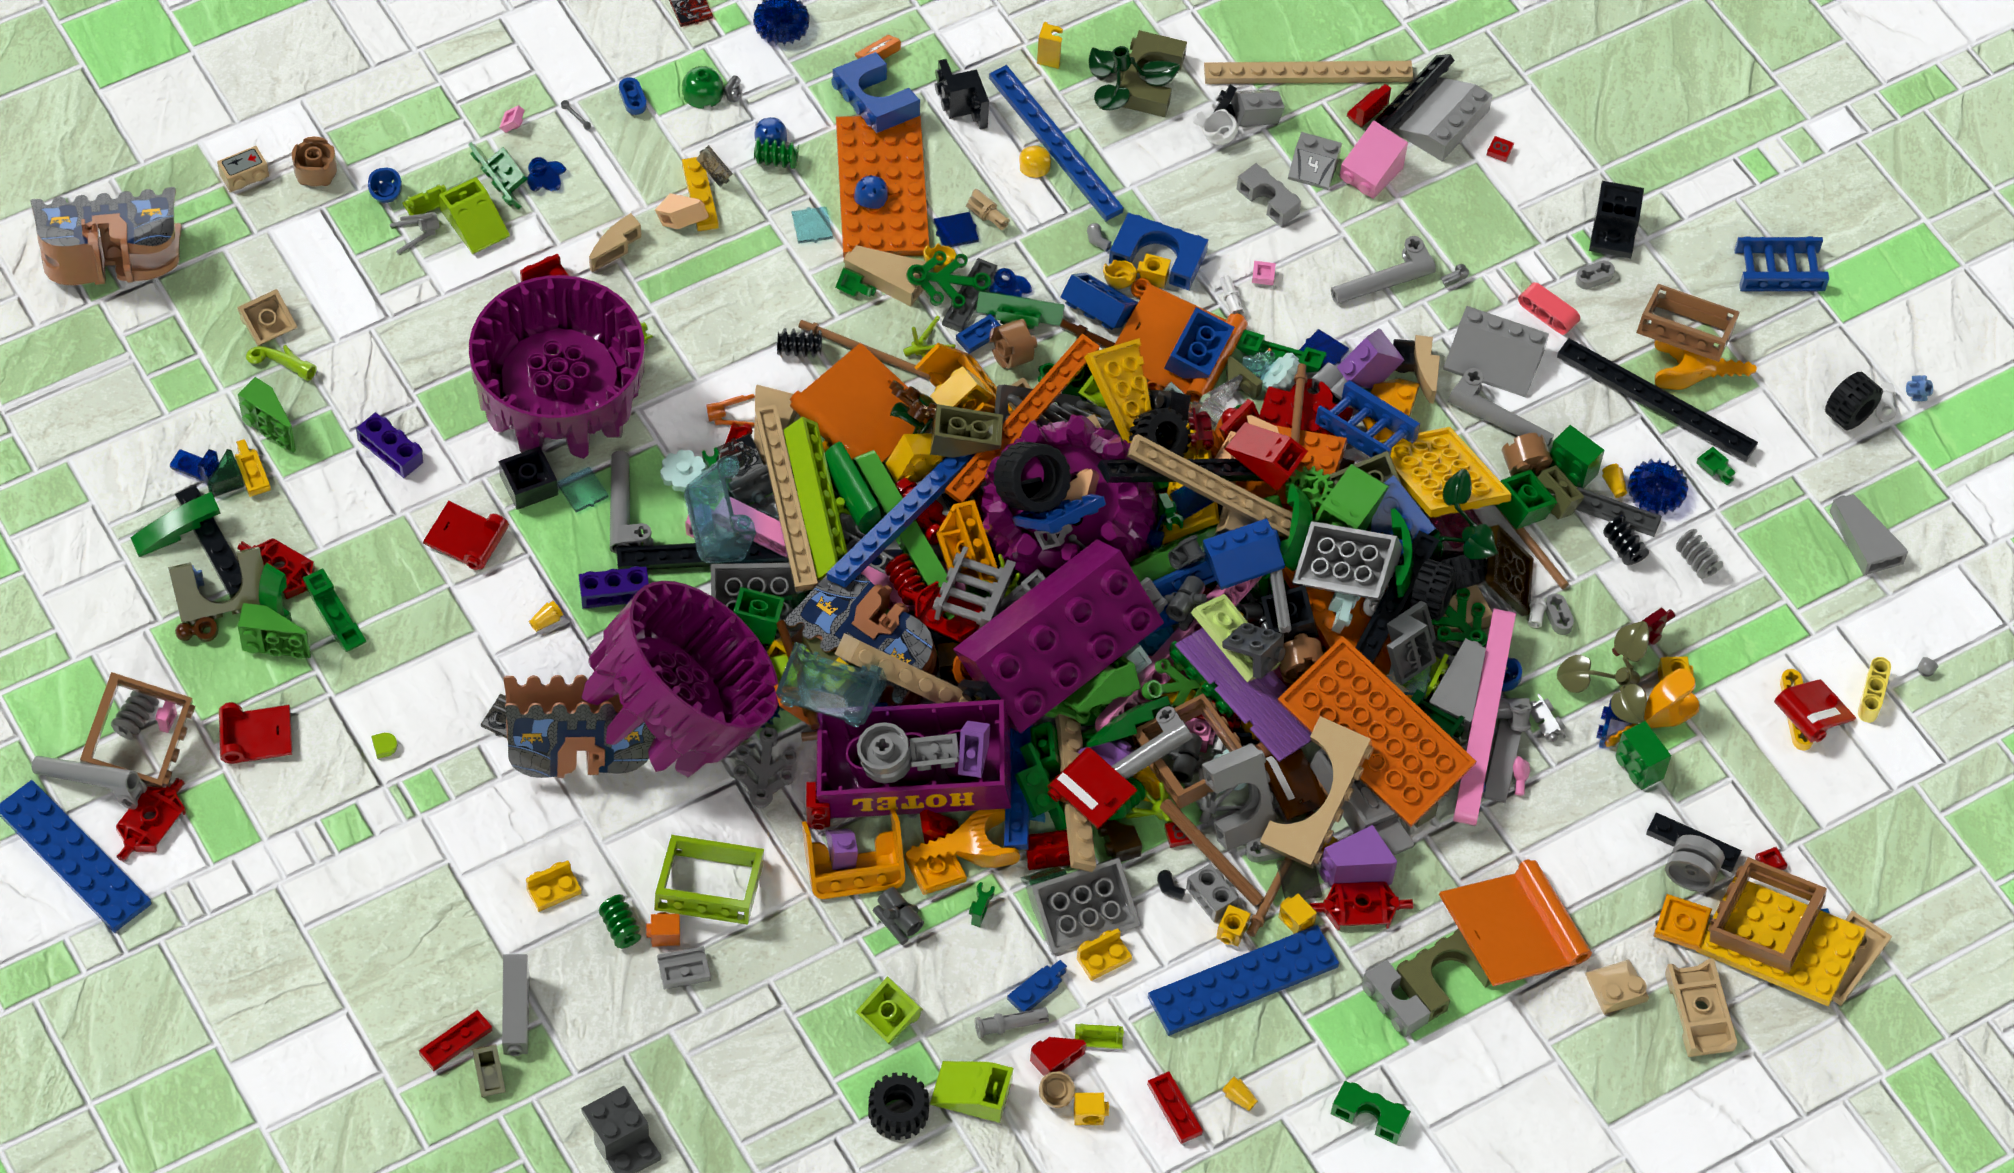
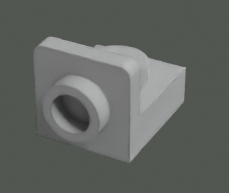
M1146 577L1140 584L1160 614L1165 606L1168 605V602L1162 597L1151 579Z

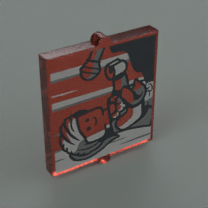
M669 0L680 27L694 23L699 24V22L713 19L706 0Z

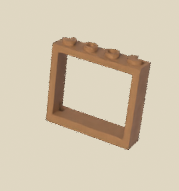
M1657 284L1642 314L1636 333L1719 362L1734 331L1740 312ZM1660 289L1666 291V294L1659 293ZM1656 307L1720 328L1725 330L1721 338L1654 315L1653 313ZM1728 313L1733 314V318L1729 317Z
M111 672L80 762L125 769L93 758L118 686L183 706L158 779L137 773L144 784L163 788L164 784H169L172 776V771H169L171 763H176L180 753V749H177L179 740L184 741L188 730L187 727H184L187 718L192 719L196 706L192 705L193 699Z
M1204 694L1174 708L1184 723L1202 714L1229 752L1242 747L1238 735L1230 731L1225 717L1219 716L1214 702L1211 703ZM1156 718L1136 728L1138 734L1132 735V743L1138 749L1163 732ZM1162 758L1149 765L1158 780L1163 782L1165 790L1179 809L1201 799L1208 793L1214 792L1205 783V779L1184 789Z
M1748 857L1744 865L1738 867L1735 883L1731 882L1726 892L1728 897L1726 901L1721 900L1717 909V918H1712L1708 928L1710 932L1709 942L1789 973L1825 902L1827 888ZM1750 878L1810 901L1784 954L1723 930Z

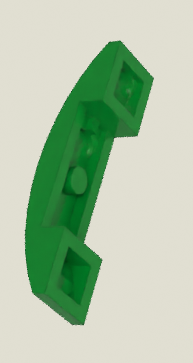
M1245 329L1237 344V349L1268 365H1271L1286 353H1293L1299 358L1298 362L1307 366L1306 372H1319L1327 355L1326 352L1306 347L1304 351L1268 342L1265 341V335Z
M1292 483L1289 485L1287 504L1293 508L1289 539L1281 541L1280 551L1285 566L1291 571H1295L1311 521H1313V514L1307 495Z
M1391 509L1393 536H1397L1403 542L1404 565L1395 566L1398 597H1403L1410 585L1413 574L1414 557L1409 529L1403 517L1396 509Z
M266 563L259 583V603L292 621L291 612L283 608L281 595L287 588L286 576L280 570Z
M322 568L303 577L305 586L315 606L343 650L348 652L366 643V639L356 622L353 623L334 591V585L325 570Z

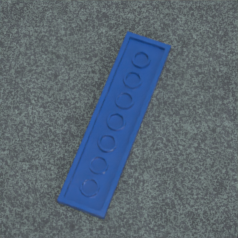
M30 780L0 803V817L114 933L152 904L151 899L33 780Z
M1315 925L1148 992L1147 997L1167 1035L1170 1036L1336 969L1339 966V962L1319 926Z

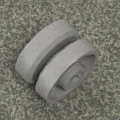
M877 723L866 728L860 735L857 743L858 756L862 768L869 778L885 784L896 782L908 773L912 762L911 748L908 738L901 728L891 723Z
M1682 835L1677 838L1665 871L1667 876L1680 887L1690 891L1706 892L1713 888L1725 856L1715 843L1706 838L1696 835Z

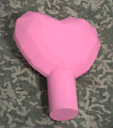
M1518 756L1513 764V772L1516 779L1515 795L1523 796L1525 794V781L1530 774V764Z

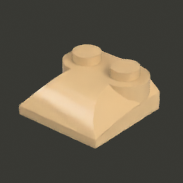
M277 289L237 307L242 323L246 325L257 346L297 328Z
M1630 960L1592 970L1585 974L1604 1015L1645 1003L1649 999L1646 992L1647 985L1638 976Z

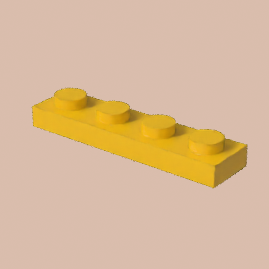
M698 157L682 159L689 197L700 199L704 203L709 215L707 219L696 223L697 231L719 228L706 170L697 160Z

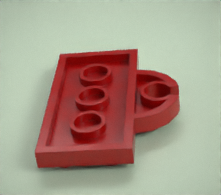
M1307 379L1304 387L1300 430L1335 436L1315 423L1317 409L1320 405L1329 411L1337 405L1332 403V392L1324 382L1320 381L1318 385L1319 393L1311 394L1308 389L1312 386V379ZM1296 384L1293 385L1290 392L1268 386L1259 419L1275 426L1292 428ZM1347 407L1338 416L1348 422L1352 417L1353 409Z

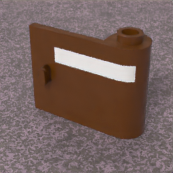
M1301 749L1280 762L1272 754L1265 756V770L1270 778L1268 783L1287 820L1316 810L1324 804L1327 798Z

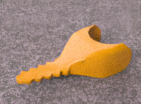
M1654 340L1657 350L1669 353L1679 363V365L1673 368H1665L1656 373L1655 385L1662 389H1686L1708 377L1714 378L1716 375L1724 377L1728 374L1732 377L1734 374L1738 376L1745 374L1749 377L1751 374L1756 373L1757 367L1749 361L1743 363L1739 360L1735 363L1732 359L1726 361L1724 358H1721L1718 362Z
M1677 669L1663 678L1653 688L1647 700L1644 721L1647 722L1651 729L1680 725L1699 712V701L1691 693L1695 688V678L1691 672L1686 669ZM1638 724L1626 726L1624 730L1618 731L1616 735H1611L1605 741L1606 747L1615 746L1620 742L1622 732Z
M1005 809L978 810L952 834H947L945 838L938 837L936 841L929 840L928 844L920 843L919 847L912 845L911 849L906 852L907 859L914 860L915 862H918L921 858L927 861L929 857L936 859L940 855L945 858L948 854H951L985 868L1014 865L1020 860L1018 849L1001 848L992 844L986 836L991 828L1005 821Z

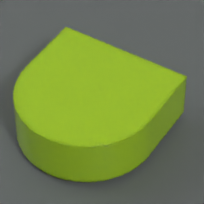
M385 732L371 736L377 759L391 756L396 752L397 740L393 734Z

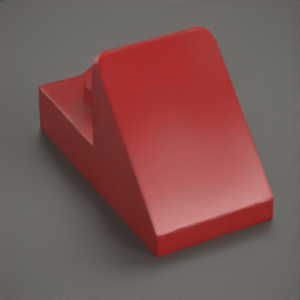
M928 809L920 812L925 844H928L929 840L936 841L938 837L945 838L947 834H952L959 828L958 821Z

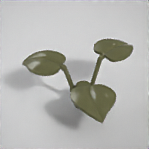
M1641 621L1626 625L1615 636V650L1617 653L1624 655L1623 661L1627 667L1620 668L1616 674L1590 670L1591 660L1588 657L1573 655L1560 665L1557 671L1558 681L1566 690L1580 693L1589 686L1591 681L1590 675L1615 679L1622 686L1620 687L1621 692L1615 693L1611 698L1613 713L1625 722L1632 724L1642 723L1644 721L1647 697L1644 689L1638 686L1640 675L1633 670L1634 666L1629 663L1628 659L1637 662L1645 655L1649 643L1647 622Z

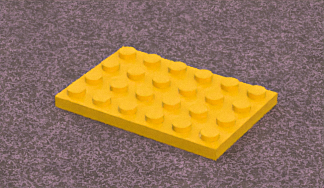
M1451 427L1418 433L1417 440L1413 443L1402 438L1391 448L1390 456L1403 487L1429 517L1459 513L1454 505L1449 506L1444 502L1442 494L1449 478L1461 469H1466L1469 472L1472 484L1469 500L1465 504H1459L1463 511L1511 501L1510 491ZM1388 439L1379 440V442L1384 443V442H1386Z
M1734 876L1733 883H1735L1737 877ZM1748 881L1723 930L1784 954L1808 905ZM1725 893V895H1724V897H1723V899H1722V900H1724V901H1726V899H1727V897H1728V895H1726V893ZM1717 910L1713 916L1714 919L1718 916ZM1820 910L1789 973L1709 942L1710 932L1708 928L1710 924L1704 933L1700 949L1697 952L1829 1007L1866 934V928Z

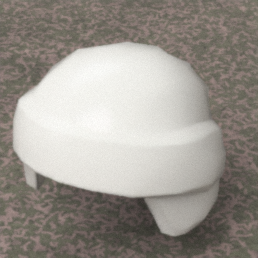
M1225 109L1217 110L1208 117L1200 111L1196 115L1198 118L1193 121L1194 124L1201 127L1205 138L1213 144H1227L1238 133V124L1235 118Z

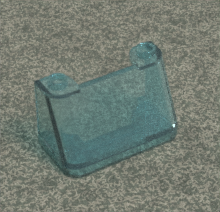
M737 456L722 457L687 484L684 491L697 552L700 559L706 563L744 561L756 535L751 518L746 515H734L728 493L729 478L736 476L739 471Z
M795 642L776 690L778 698L781 699L780 703L788 707L796 705L839 718L854 727L864 725L886 687L888 680L883 668L871 665L868 671L865 666H862L861 669L823 658L818 652H814V654L807 652L806 645Z

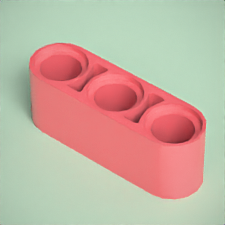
M1532 283L1518 297V301L1524 309L1562 335L1567 334L1580 321V315L1573 307L1539 283Z

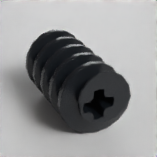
M786 328L783 329L781 334L778 331L777 355H781L784 349L786 356L790 355L791 350H793L795 356H798L800 351H802L804 357H807L809 351L813 358L816 357L818 352L821 356V330L818 331L816 336H814L813 330H810L807 336L804 329H801L799 335L796 334L795 328L792 329L790 334H788Z
M1620 515L1612 519L1605 526L1603 534L1608 538V542L1612 545L1613 549L1617 551L1619 558H1622V562L1625 565H1633L1645 559L1649 555V550L1643 549L1645 546L1644 542H1639L1640 537L1639 535H1634L1635 530L1630 528V522H1625L1626 517Z

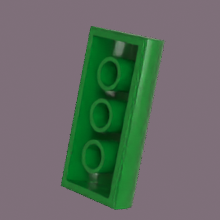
M839 441L825 452L830 479L840 497L845 500L844 504L859 531L866 535L883 519V516L843 443Z

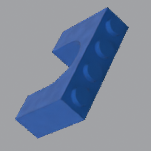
M876 52L833 69V78L831 79L833 88L841 93L844 100L851 104L855 112L860 114L866 124L876 133L920 116V99L910 88L885 97H875L863 92L867 87L887 80V63Z
M1128 213L1110 249L1109 264H1112L1114 259L1117 261L1126 260L1132 263L1137 252L1142 247L1150 244H1161L1169 247L1177 256L1170 271L1169 284L1190 290L1207 253L1208 239L1164 225L1161 222L1143 218L1140 215Z

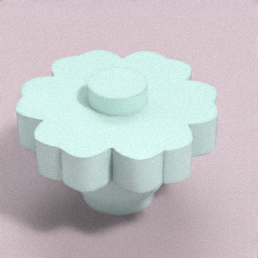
M1286 353L1283 357H1279L1273 362L1270 370L1264 375V388L1267 390L1268 386L1290 392L1293 385L1296 384L1294 376L1297 374L1298 364H1300L1298 362L1299 358L1293 353Z
M681 449L677 454L669 453L662 460L661 478L665 485H672L674 491L687 492L690 488H698L704 482L706 464L701 456H694L693 451Z

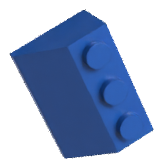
M1088 273L1071 274L1060 296L1066 300V305L1074 309L1078 307L1084 311L1083 314L1091 319L1097 318L1102 321V326L1110 330L1122 328L1138 304L1137 301Z
M1196 307L1164 369L1183 379L1208 378L1235 327Z
M1267 518L1203 540V548L1206 553L1205 559L1221 590L1285 568L1275 533Z

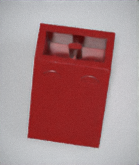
M1246 422L1224 449L1276 491L1291 476L1308 452V450L1289 436Z

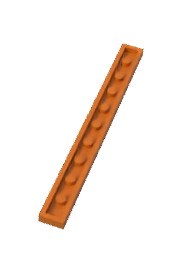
M1082 333L1005 420L1002 426L1001 449L976 453L945 488V493L958 503L966 502L984 482L991 461L995 457H1000L1001 452L1007 445L1021 438L1022 431L1029 422L1037 421L1085 367L1087 362L1084 357L1088 353L1098 351L1100 346Z

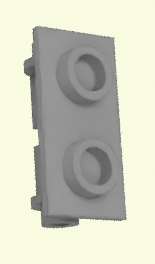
M1537 694L1540 700L1530 702L1532 706L1530 713L1536 723L1545 719V722L1538 725L1545 739L1553 742L1558 739L1557 735L1560 733L1565 738L1566 736L1562 730L1566 727L1559 716L1554 718L1551 712L1555 710L1548 698L1543 700L1541 695Z

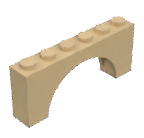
M845 633L835 652V655L935 703L969 702L962 696L963 692L959 687Z
M1321 716L1310 738L1313 743L1320 746L1331 760L1333 782L1330 793L1320 809L1303 821L1292 824H1280L1269 821L1260 840L1263 847L1313 869L1315 864L1319 865L1324 853L1321 850L1325 843L1329 844L1334 834V831L1331 829L1335 822L1339 823L1344 813V810L1341 808L1345 801L1349 802L1354 792V789L1351 787L1355 780L1359 781L1364 770L1361 766L1365 759L1369 760L1374 749L1371 746L1372 741L1370 738Z

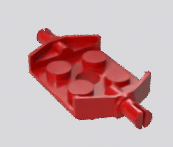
M274 538L253 547L244 541H241V544L239 543L237 549L240 551L259 547L264 565L268 563L275 567L274 564L276 562L282 561L286 563L281 568L275 567L286 576L287 588L282 592L285 595V599L308 591L303 577L314 573V561Z
M938 581L922 589L920 592L913 591L907 587L903 589L901 595L913 600L915 618L925 624L926 627L958 642H963L979 629L980 625H977L976 621L955 614L952 619H945L942 615L946 611L942 612L939 620L934 619L936 611L933 610V605L936 597H941L939 595L941 587H939ZM952 596L947 601L948 603L978 613L982 611V606Z
M176 778L170 787L166 786V788L148 786L146 792L142 793L137 801V808L128 809L116 825L117 833L124 844L123 849L116 856L120 861L125 862L134 851L156 853V846L181 813L183 815L186 814L185 808L177 796L178 791L185 784L182 779ZM148 812L156 813L152 819H145L144 815Z
M1385 881L1334 883L1323 903H1309V905L1316 912L1326 913V916L1337 931L1340 930V926L1387 924L1386 929H1389L1397 910L1413 909V899L1399 900V897L1395 896ZM1364 898L1368 901V904L1360 906L1356 903V900Z

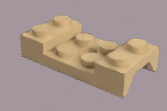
M1710 958L1698 966L1678 968L1674 964H1668L1665 976L1670 994L1674 995L1684 1031L1682 1037L1688 1057L1734 1051L1738 1042L1714 958ZM1703 1001L1707 1004L1708 1008L1704 1010L1699 1009L1695 1003Z

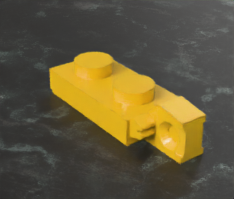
M245 439L236 441L239 454H235V461L249 497L271 491L257 450H249Z

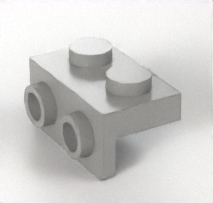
M957 733L909 739L912 757L911 767H917V771L932 770L931 765L941 764V768L955 767V762H959Z

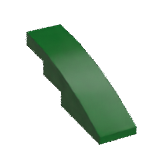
M209 492L166 513L130 538L138 556L141 557L181 541L180 535L200 528L201 521L221 513L212 492Z
M1168 696L1140 704L1117 716L1086 743L1087 747L1138 734L1135 724L1153 720L1152 710L1170 705Z

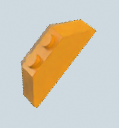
M1397 378L1374 384L1371 393L1410 417L1420 384ZM1368 416L1362 420L1367 431L1377 423ZM1384 427L1373 438L1378 441L1385 440L1395 433Z
M975 500L953 504L936 534L948 571L950 567H955L953 566L956 553L961 554L964 546L968 547L966 558L997 568ZM963 567L961 570L962 574L980 580H986L991 583L998 582L996 577Z

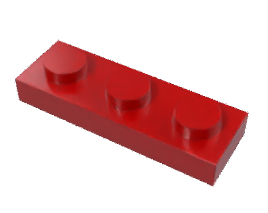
M476 1010L421 1048L419 1055L434 1072L492 1031V1026Z
M1168 1071L1148 1080L1147 1085L1180 1144L1201 1136L1203 1130L1171 1073Z

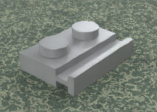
M704 946L657 955L664 990L711 981Z

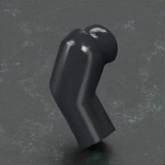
M1162 870L1157 875V882L1161 892L1183 900L1186 889L1174 885L1172 873L1169 870Z

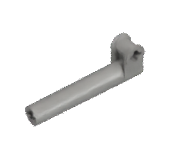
M1410 236L1405 240V248L1402 251L1404 263L1331 287L1333 301L1338 304L1435 273V262L1425 247L1423 240L1418 236Z
M1470 368L1464 373L1459 383L1452 390L1448 402L1516 436L1537 433L1538 437H1540L1542 434L1547 447H1549L1554 434L1478 395L1484 379L1482 371L1477 368Z
M616 451L611 456L610 551L617 554V547L642 546L641 542H643L644 546L654 544L651 537V528L647 524H630L629 454L625 451Z
M1529 698L1500 699L1496 719H1507L1510 728L1514 731L1524 732L1530 730L1529 718L1532 706L1530 705Z
M1164 707L1156 715V720L1163 730L1161 734L1112 765L1126 780L1194 738L1173 707Z
M36 756L32 761L31 767L34 774L110 788L117 797L118 802L129 809L137 808V801L141 794L147 790V786L142 782L136 771L44 756Z

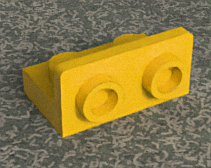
M569 860L557 862L550 868L541 872H534L526 878V889L538 912L582 894L581 888L571 871Z
M1118 928L1113 931L1107 930L1103 932L1099 938L1093 941L1087 940L1083 942L1077 949L1076 959L1090 981L1132 961V955L1120 939L1121 932Z

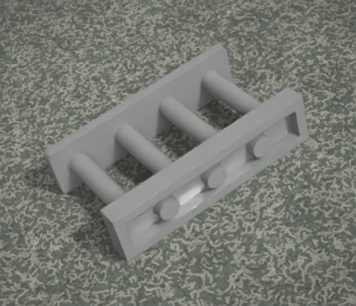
M964 546L961 554L956 553L953 561V566L955 567L949 568L946 577L948 582H943L939 595L941 597H936L933 605V610L936 611L934 619L939 620L942 612L946 611L976 621V624L980 625V629L996 617L1012 580L1016 562L1007 560L1004 568L1000 567L998 569L966 558L968 547ZM963 567L996 577L998 582L989 583L962 574L961 570ZM957 581L990 592L989 595L991 597L987 596L984 598L954 588ZM952 596L982 606L985 611L978 613L948 603L947 601Z

